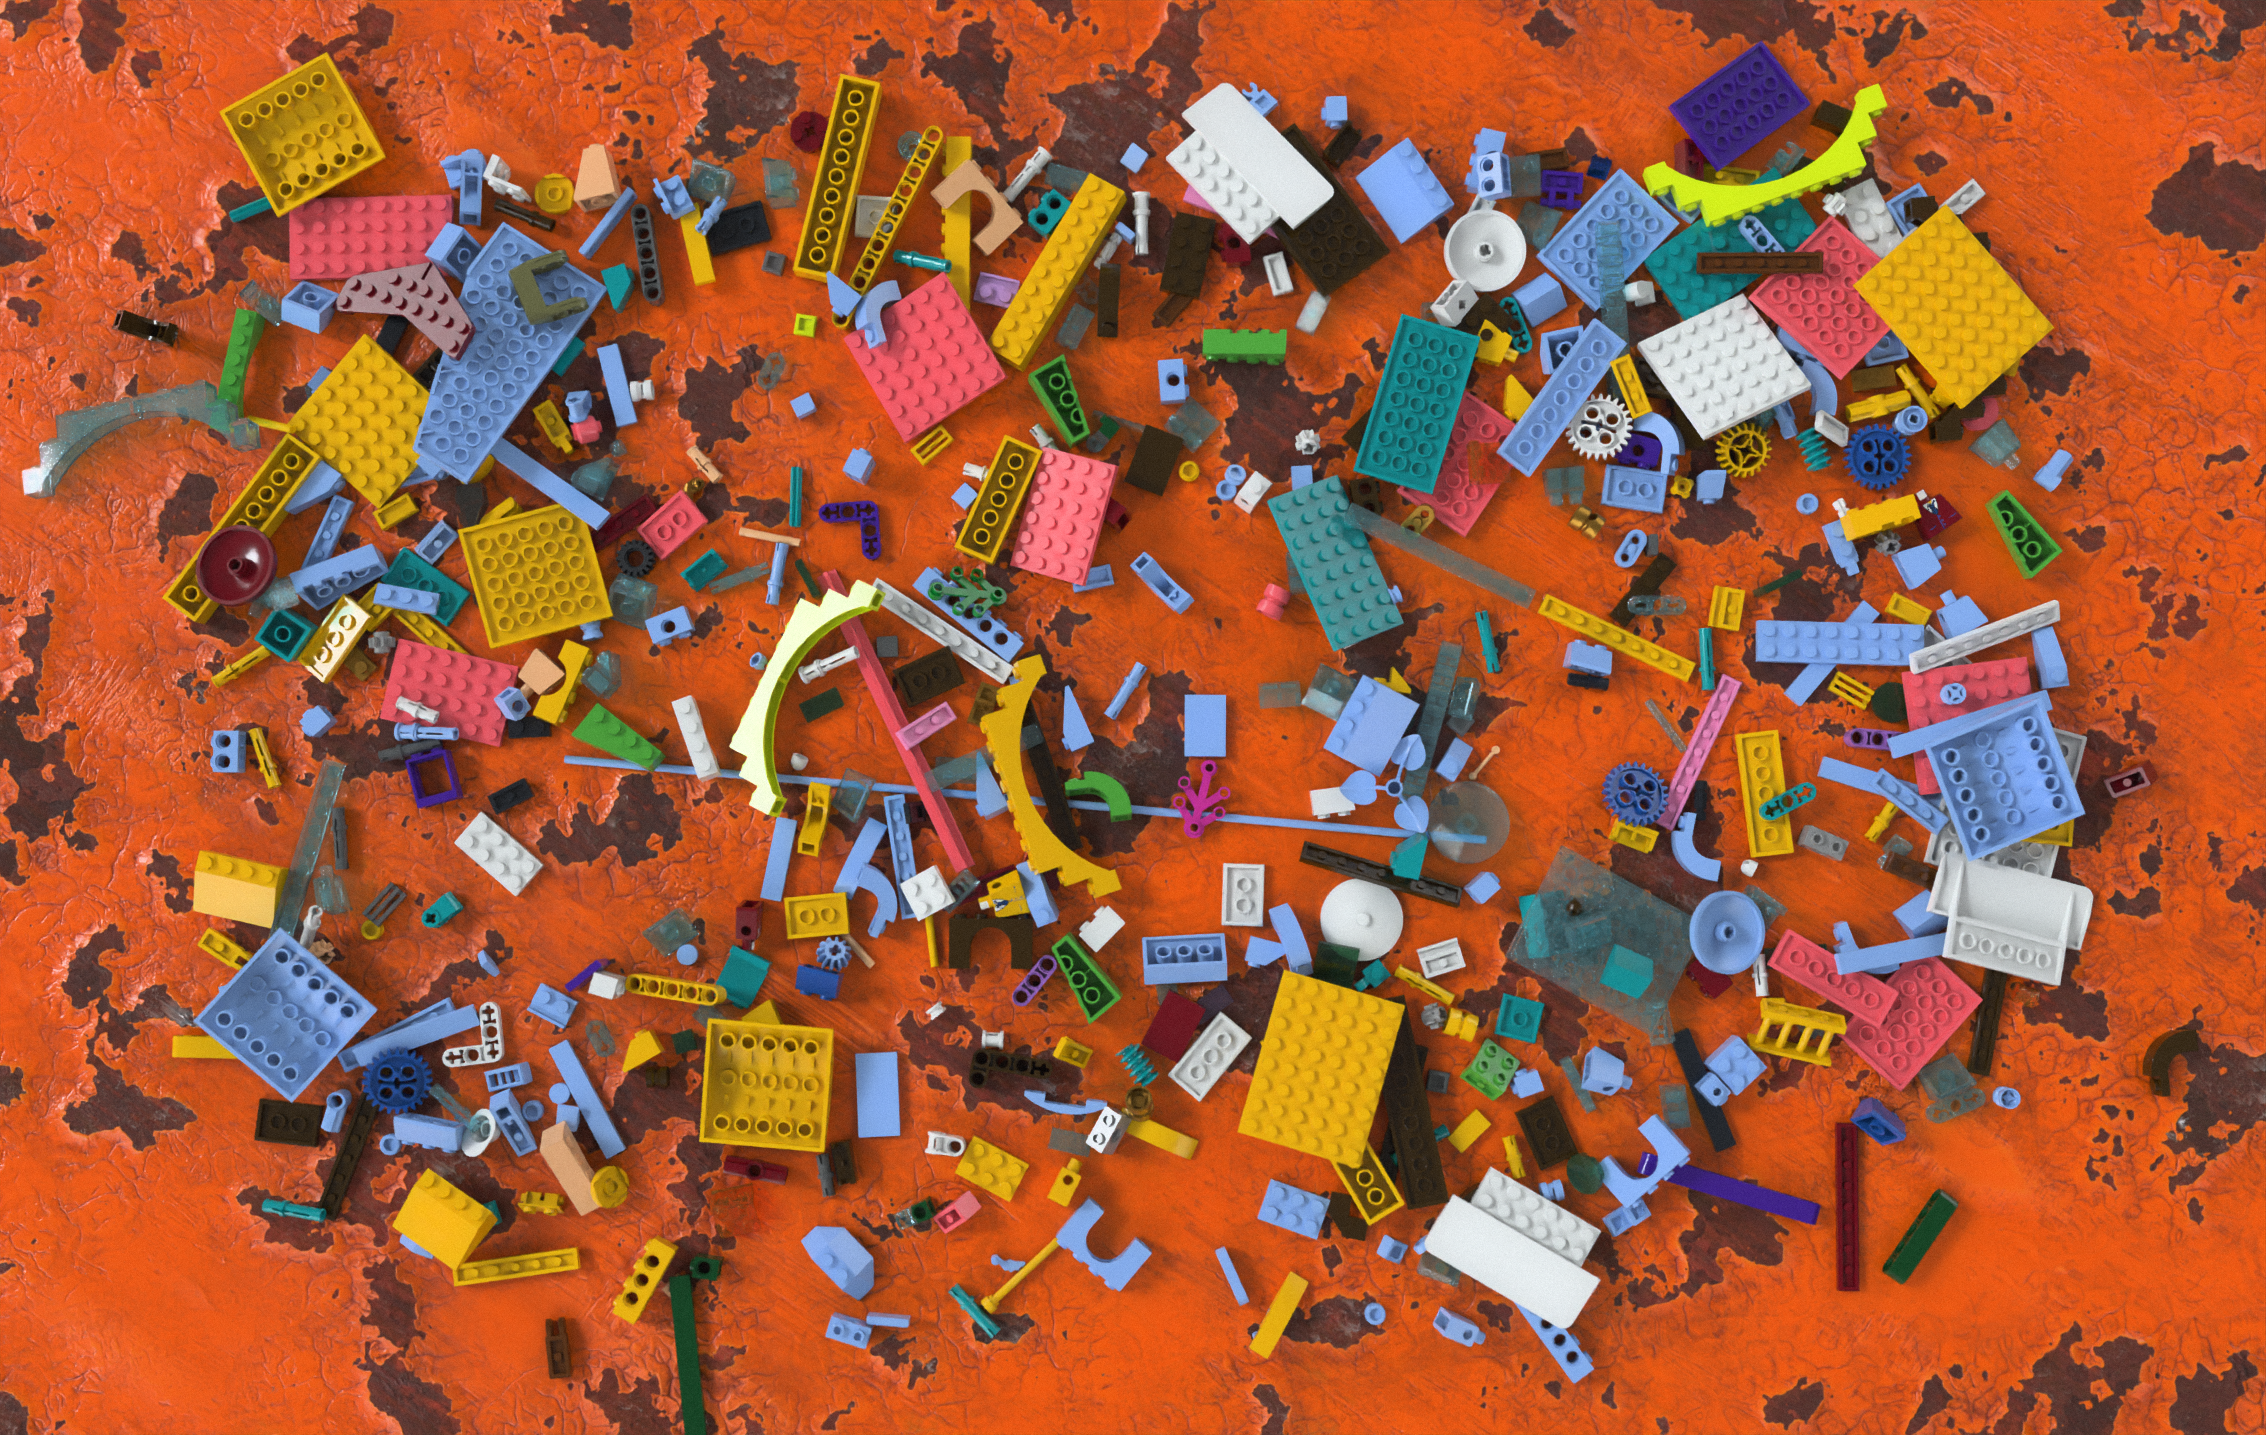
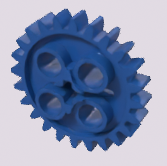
M1874 424L1871 429L1867 425L1864 427V430L1860 428L1857 430V434L1850 436L1853 441H1848L1847 446L1850 448L1843 450L1848 456L1842 458V460L1848 461L1849 464L1844 466V469H1851L1848 476H1855L1853 482L1860 480V487L1868 484V490L1873 489L1874 485L1876 491L1881 490L1882 486L1884 489H1888L1890 484L1894 486L1897 484V480L1900 481L1904 478L1902 474L1908 473L1904 466L1911 465V462L1907 461L1906 458L1912 456V454L1906 453L1905 450L1909 449L1910 446L1903 445L1907 440L1906 438L1899 439L1901 432L1893 434L1894 427L1886 430V424H1884L1879 429L1878 424ZM1884 442L1889 444L1890 451H1886L1883 448ZM1863 443L1869 445V452L1864 451ZM1885 462L1891 465L1890 472L1885 469ZM1865 463H1867V464L1870 465V467H1871V471H1870V472L1865 471V469H1864V464H1865Z
M1637 761L1632 765L1626 762L1624 765L1619 764L1616 768H1613L1610 774L1605 777L1607 781L1602 784L1605 789L1601 793L1607 796L1603 799V802H1609L1606 809L1614 810L1611 816L1619 815L1618 822L1625 819V825L1632 822L1634 827L1639 823L1644 827L1647 823L1651 825L1655 820L1657 821L1666 811L1664 808L1668 805V802L1665 800L1669 795L1664 792L1668 787L1661 785L1664 779H1657L1659 772L1651 773L1653 767L1646 770L1645 763L1638 767ZM1625 779L1629 780L1630 783H1631V785L1628 784V783L1625 781ZM1644 786H1647L1650 791H1647ZM1620 797H1623L1626 800V803L1623 802ZM1640 804L1644 805L1646 810L1642 809Z
M397 1047L393 1053L388 1048L386 1055L380 1051L379 1059L373 1056V1064L367 1063L366 1066L370 1071L363 1072V1076L367 1078L362 1080L363 1085H368L363 1088V1092H370L366 1099H374L372 1106L380 1104L379 1111L386 1107L387 1114H390L391 1110L395 1109L396 1115H398L400 1109L407 1113L409 1106L415 1110L416 1102L422 1105L423 1099L421 1097L428 1098V1093L425 1090H431L432 1086L428 1083L433 1082V1077L428 1076L432 1073V1069H425L429 1062L421 1063L423 1055L416 1058V1050L408 1054L407 1047L403 1052H400L399 1047ZM407 1066L412 1067L414 1072L406 1074L403 1068ZM389 1067L392 1073L388 1075L383 1074L381 1069ZM395 1078H399L400 1084H396ZM411 1087L414 1089V1092L406 1094L403 1092V1089ZM390 1088L392 1093L385 1095L381 1092V1089Z

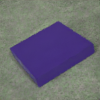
M607 958L595 960L569 981L565 988L569 992L580 990L592 980L594 972L603 971L611 965L610 961Z

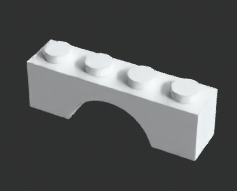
M689 695L671 702L698 779L705 782L721 776L717 759L704 731L702 717L696 700Z

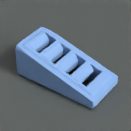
M528 1061L484 1072L489 1092L524 1085L533 1081ZM511 1070H513V1074H514V1078H515V1081H514V1082H513V1077H512ZM502 1072H504V1074H505V1078H506V1082H507L506 1084H505V1081H504V1077H503V1073H502ZM494 1074H497L499 1085H496Z

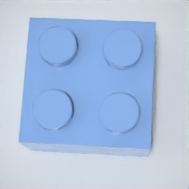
M1731 1035L1703 1061V1064L1710 1072L1715 1074L1730 1090L1731 1094L1736 1096L1767 1068L1742 1039L1736 1035Z

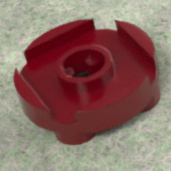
M801 112L793 120L790 127V137L795 146L800 151L809 154L822 150L828 121L817 112ZM814 128L816 134L807 137L806 130Z

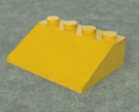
M200 850L195 868L193 911L275 929L289 868L211 850Z
M428 1168L413 1186L392 1227L457 1272L498 1219L487 1208Z

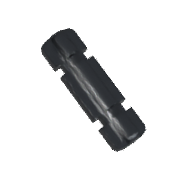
M1703 780L1695 782L1697 792H1694V809H1696L1694 813L1696 814L1695 820L1697 821L1706 820L1707 812H1704V809H1707V792L1705 790H1707L1708 783Z

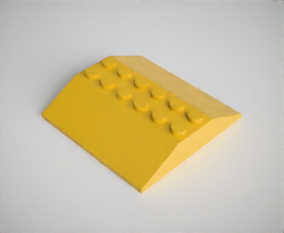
M327 52L219 111L277 217L285 215L386 158L368 118Z
M708 1018L699 1142L825 1152L834 1067V1029Z

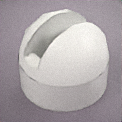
M793 753L791 766L796 770H802L806 767L809 759L801 754Z
M1750 859L1743 861L1741 865L1742 873L1752 877L1758 862Z

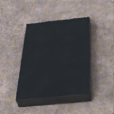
M761 200L723 210L719 215L717 223H713L707 232L714 257L772 241Z

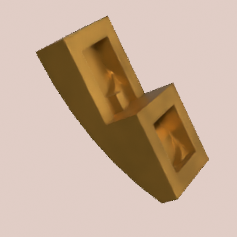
M1894 365L1850 371L1854 393L1897 386Z
M981 682L967 719L968 724L980 728L981 718L984 715L993 713L997 702V691L1000 688Z

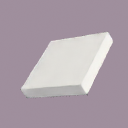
M857 195L855 237H872L892 197ZM895 206L892 210V213L895 215L898 213V206ZM886 224L883 227V232L890 233L893 230L892 224Z

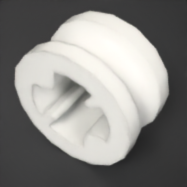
M941 1001L926 1011L927 1014L931 1015V1020L947 1009L941 1006Z

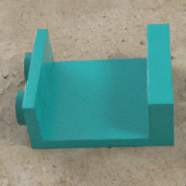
M735 944L729 951L731 954L715 985L723 986L727 992L726 998L733 1001V1006L743 1010L744 1007H751L773 962L749 950H743L741 946Z

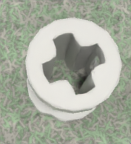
M983 1030L982 1048L999 1047V1049L1003 1050L1004 1031L996 1033Z

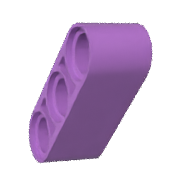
M1856 728L1846 731L1843 739L1845 744L1852 748L1890 751L1887 739L1904 733ZM1854 732L1859 736L1857 743L1852 740ZM1875 734L1880 739L1878 745L1874 744L1873 742V736Z
M1044 955L1012 994V1000L1017 1006L1027 1005L1056 970L1057 959L1054 956ZM1044 959H1051L1054 967L1050 970L1044 969L1042 966ZM1031 975H1038L1040 977L1041 983L1038 986L1030 984L1029 978ZM1018 991L1026 992L1028 997L1025 1002L1017 1000L1016 994Z

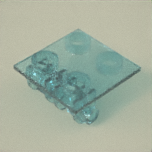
M1526 201L1516 224L1521 229L1525 242L1534 245V249L1540 252L1542 249H1545L1563 213Z
M1190 396L1179 410L1169 417L1168 422L1163 427L1171 434L1185 439L1183 445L1194 454L1221 423Z

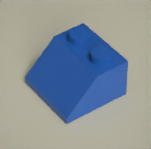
M803 963L798 965L795 989H799L800 994L812 996V993L820 995V999L832 1001V998H838L844 973L830 972L829 969H822L821 967Z
M1873 1097L1862 1100L1850 1118L1854 1124L1881 1146L1906 1138L1905 1123L1899 1119L1897 1114L1886 1109L1881 1101Z

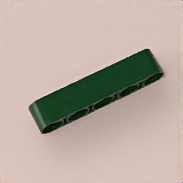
M1941 1188L1937 1189L1885 1262L1882 1272L1900 1285L1904 1284L1958 1207V1200Z

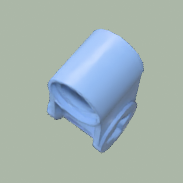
M590 391L568 392L565 403L569 407L570 422H582L588 418L589 411L592 408Z

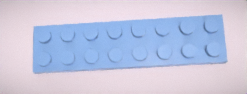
M1596 318L1592 319L1496 453L1525 476L1530 477L1610 368V361L1618 357L1627 343Z
M1756 621V662L1910 666L1909 654L1924 649V625Z

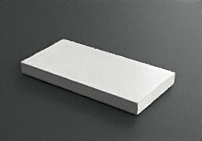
M1220 1011L1173 1067L1168 1076L1200 1102L1252 1037Z

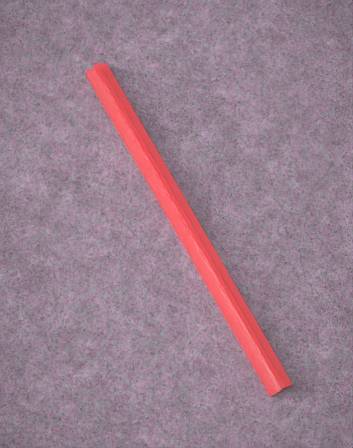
M836 569L830 572L826 571L823 575L817 577L824 594H827L828 589L847 598L849 597ZM858 615L841 623L839 626L849 647L855 645L859 651L860 657L855 660L956 873L976 865L919 744L906 751L895 734L909 725V722Z

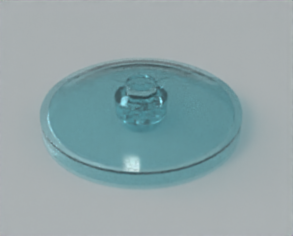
M1471 781L1451 784L1435 796L1428 808L1429 820L1427 831L1430 840L1441 854L1455 862L1463 864L1483 862L1494 856L1502 848L1508 837L1510 828L1508 810L1499 795L1483 784Z

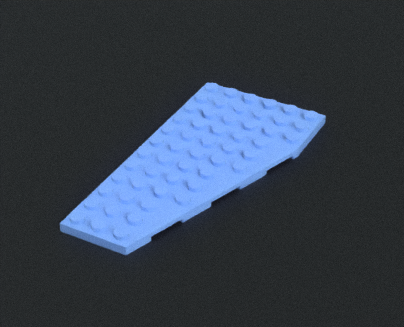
M505 222L500 225L467 270L459 301L474 323L476 332L460 362L452 359L443 351L430 390L425 413L413 445L414 452L467 485L608 292L606 286L566 262L560 268L534 276L545 305L549 306L573 297H584L588 302L589 308L554 322L530 325L508 271L528 260L552 252Z

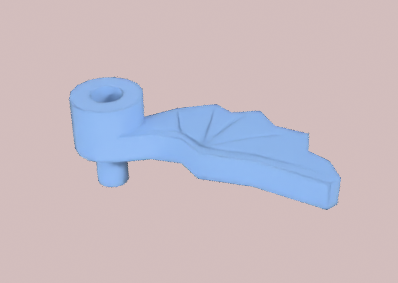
M997 1254L991 1256L992 1264H1000L1005 1271H1019L1020 1267L1026 1264L1025 1261L1002 1260Z

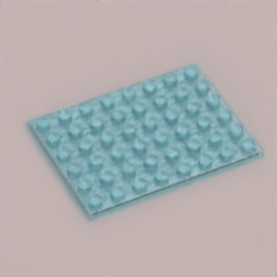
M1560 846L1505 957L1652 1036L1693 953L1689 935L1692 916L1569 848ZM1574 898L1578 900L1584 909V913L1577 917L1569 916V912L1566 911V905ZM1614 944L1653 960V981L1638 999L1599 983Z

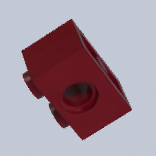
M1222 223L1221 230H1218L1219 243L1223 242L1224 250L1220 251L1222 263H1226V268L1250 266L1251 253L1249 244L1228 223ZM1236 241L1240 246L1233 249L1229 246V243Z

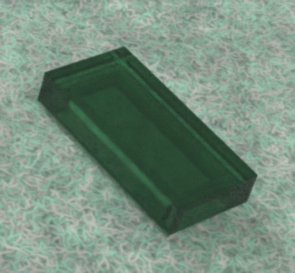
M802 559L795 561L794 564L812 597L816 600L823 597L805 562Z
M834 687L799 704L807 723H810L845 706V703L837 687Z

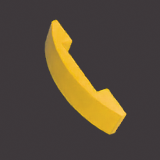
M1123 1107L1121 1112L1129 1116L1127 1108ZM1132 1119L1125 1131L1191 1160L1199 1141L1150 1119L1144 1122Z

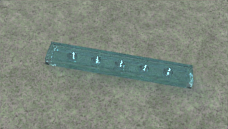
M1037 723L1031 724L1021 729L1020 753L1045 742ZM987 745L923 775L931 792L934 793L993 766L995 759L993 753L990 754Z

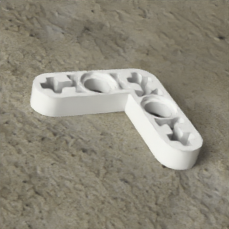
M486 1002L479 1009L482 1044L446 1050L442 1057L443 1063L446 1066L459 1067L491 1063L503 1058L505 1048L501 1010L497 1003ZM490 1005V1008L495 1010L491 1014V1020L496 1019V1022L486 1024V1021L490 1020V1015L485 1013V1010ZM489 1026H494L497 1029V1035L494 1038L487 1035ZM498 1040V1043L494 1044V1049L498 1050L499 1054L494 1058V1055L489 1053L493 1050V1043L488 1045V1041ZM471 1049H475L479 1053L476 1061H472L468 1056ZM452 1052L454 1055L463 1054V1058L454 1060V1063L448 1057L452 1055Z

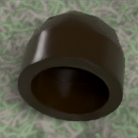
M1575 898L1566 905V911L1569 912V916L1577 917L1584 913L1582 905Z

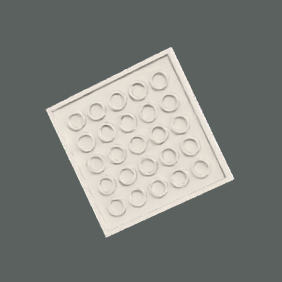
M1744 294L1643 340L1637 345L1640 353L1703 440L1809 390L1812 385Z

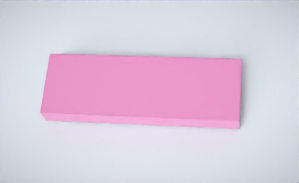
M945 701L895 734L907 751L955 721L957 717Z

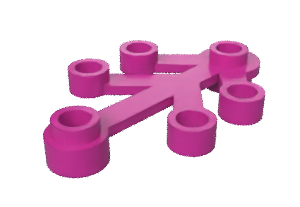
M1206 760L1201 765L1203 778L1198 797L1192 789L1188 777L1183 776L1178 780V786L1184 790L1195 808L1192 817L1185 807V799L1183 797L1177 796L1173 800V806L1179 810L1185 820L1184 832L1190 838L1200 837L1206 825L1225 816V809L1223 807H1216L1213 813L1201 819L1203 810L1222 799L1229 798L1231 793L1228 787H1221L1217 793L1206 799L1211 776H1214L1217 772V764L1212 760ZM1206 765H1212L1213 770L1211 772L1206 771ZM1182 779H1186L1188 781V785L1183 787L1180 784V781ZM1221 790H1227L1228 795L1226 797L1221 796ZM1181 799L1183 805L1179 807L1175 804V801ZM1217 809L1223 811L1221 817L1216 816L1215 811ZM1192 824H1196L1198 826V830L1193 832L1191 831L1190 826Z

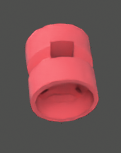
M1268 583L1263 593L1265 599H1260L1256 610L1269 618L1279 621L1284 612L1283 606L1288 604L1292 594L1276 585Z

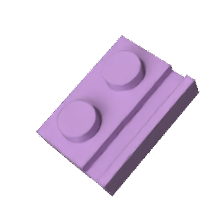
M980 271L973 300L974 302L1008 309L1018 292L1020 281Z

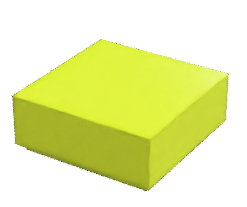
M797 314L794 335L815 338L817 316Z

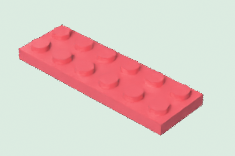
M1786 929L1767 963L1768 966L1876 1028H1880L1899 993L1863 971L1838 975L1835 956L1790 929Z

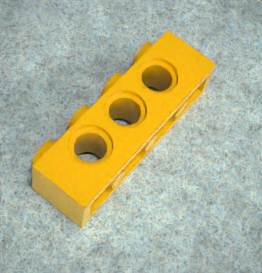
M659 1235L654 1239L650 1238L644 1247V1250H646L643 1258L639 1257L633 1267L636 1271L633 1276L629 1275L623 1284V1287H625L623 1294H618L612 1304L615 1308L612 1313L634 1325L641 1317L679 1247ZM651 1255H654L659 1259L658 1265H654L651 1263ZM640 1274L647 1275L648 1283L641 1282ZM630 1292H634L637 1294V1302H634L630 1299Z

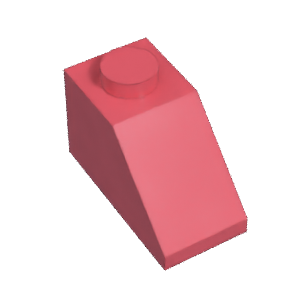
M967 1191L937 1213L933 1219L946 1234L968 1220L981 1208V1205L970 1191Z

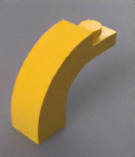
M810 782L806 816L798 839V853L816 857L819 855L831 807L832 794L831 786Z

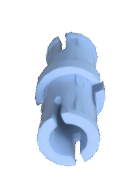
M716 196L709 209H705L703 212L704 216L695 226L698 233L703 230L701 234L706 235L713 223H717L720 213L727 206L724 198L719 201L721 197Z

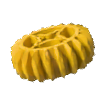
M1741 422L1740 426L1738 424L1733 426V430L1731 428L1726 429L1727 435L1720 434L1723 441L1716 442L1721 448L1716 449L1715 452L1721 455L1716 459L1717 461H1723L1720 467L1726 468V473H1732L1735 477H1738L1740 474L1742 478H1745L1747 473L1749 476H1754V470L1761 472L1760 465L1767 466L1764 459L1771 458L1766 453L1771 451L1772 447L1766 446L1771 440L1768 438L1764 439L1767 436V432H1761L1762 427H1755L1754 423H1749L1747 426L1746 422ZM1744 434V437H1741L1738 443H1732L1736 437ZM1752 436L1757 441L1758 450H1755L1752 446ZM1736 447L1747 448L1751 452H1740L1741 450L1736 449ZM1729 449L1735 453V464L1730 459ZM1755 456L1753 461L1743 466V463H1746L1749 457Z

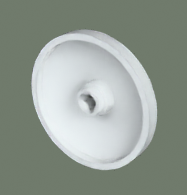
M1480 209L1467 213L1452 226L1445 239L1444 260L1449 273L1455 280H1468L1472 289L1476 292H1493L1504 288L1518 276L1525 262L1526 242L1521 229L1512 218L1496 210Z
M1355 878L1340 883L1327 895L1321 908L1320 925L1325 940L1334 951L1348 959L1367 961L1381 957L1396 944L1403 927V913L1397 897L1389 888Z

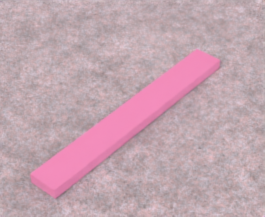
M1725 674L1721 675L1667 789L1666 794L1669 797L1665 800L1668 802V805L1664 808L1666 811L1654 823L1673 831L1742 682Z

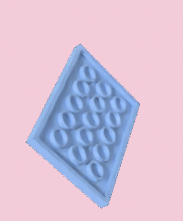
M1619 168L1537 254L1536 258L1596 312L1677 227L1679 222Z

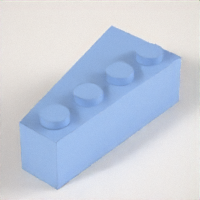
M371 543L293 572L289 576L296 593L318 611L338 600L343 593H351L389 572L382 552Z

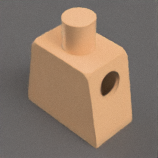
M535 648L518 675L525 682L520 691L526 699L534 691L541 696H545L566 679V671L541 649Z

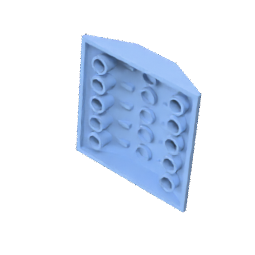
M2041 697L1986 714L1955 727L1924 745L1969 862L2085 814Z
M280 927L193 1022L292 1103L378 1009Z

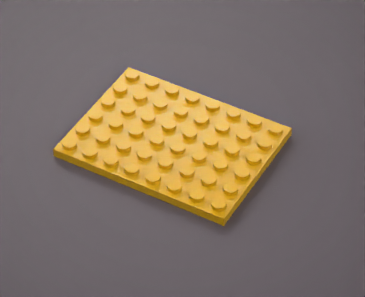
M1947 204L1937 210L1852 285L1960 409L1968 405L2054 328Z
M1284 970L1237 1132L1359 1168L1405 1005Z

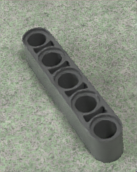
M637 204L631 209V219L643 295L651 305L659 306L665 301V290L653 215L645 205ZM641 212H646V216L643 219H638V215ZM643 232H649V236L646 239H641ZM652 251V256L649 259H644L645 253ZM649 272H656L653 278L647 279ZM653 291H659L656 298H650V294Z

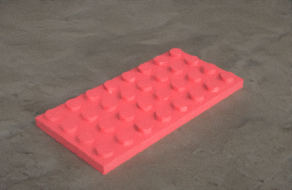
M452 195L313 198L289 212L290 280H348L350 277L428 262L433 264L425 254L446 223L454 224V197ZM439 268L444 277H452Z

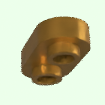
M1427 503L1420 504L1405 519L1400 527V532L1404 538L1408 540L1416 539L1432 523L1436 514L1433 506ZM1422 511H1428L1429 516H1423ZM1413 525L1415 527V530L1410 531L1408 529V526Z

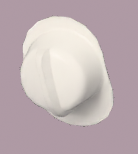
M488 1109L477 1111L463 1134L462 1150L470 1157L480 1155L487 1145L497 1140L501 1134V1128Z

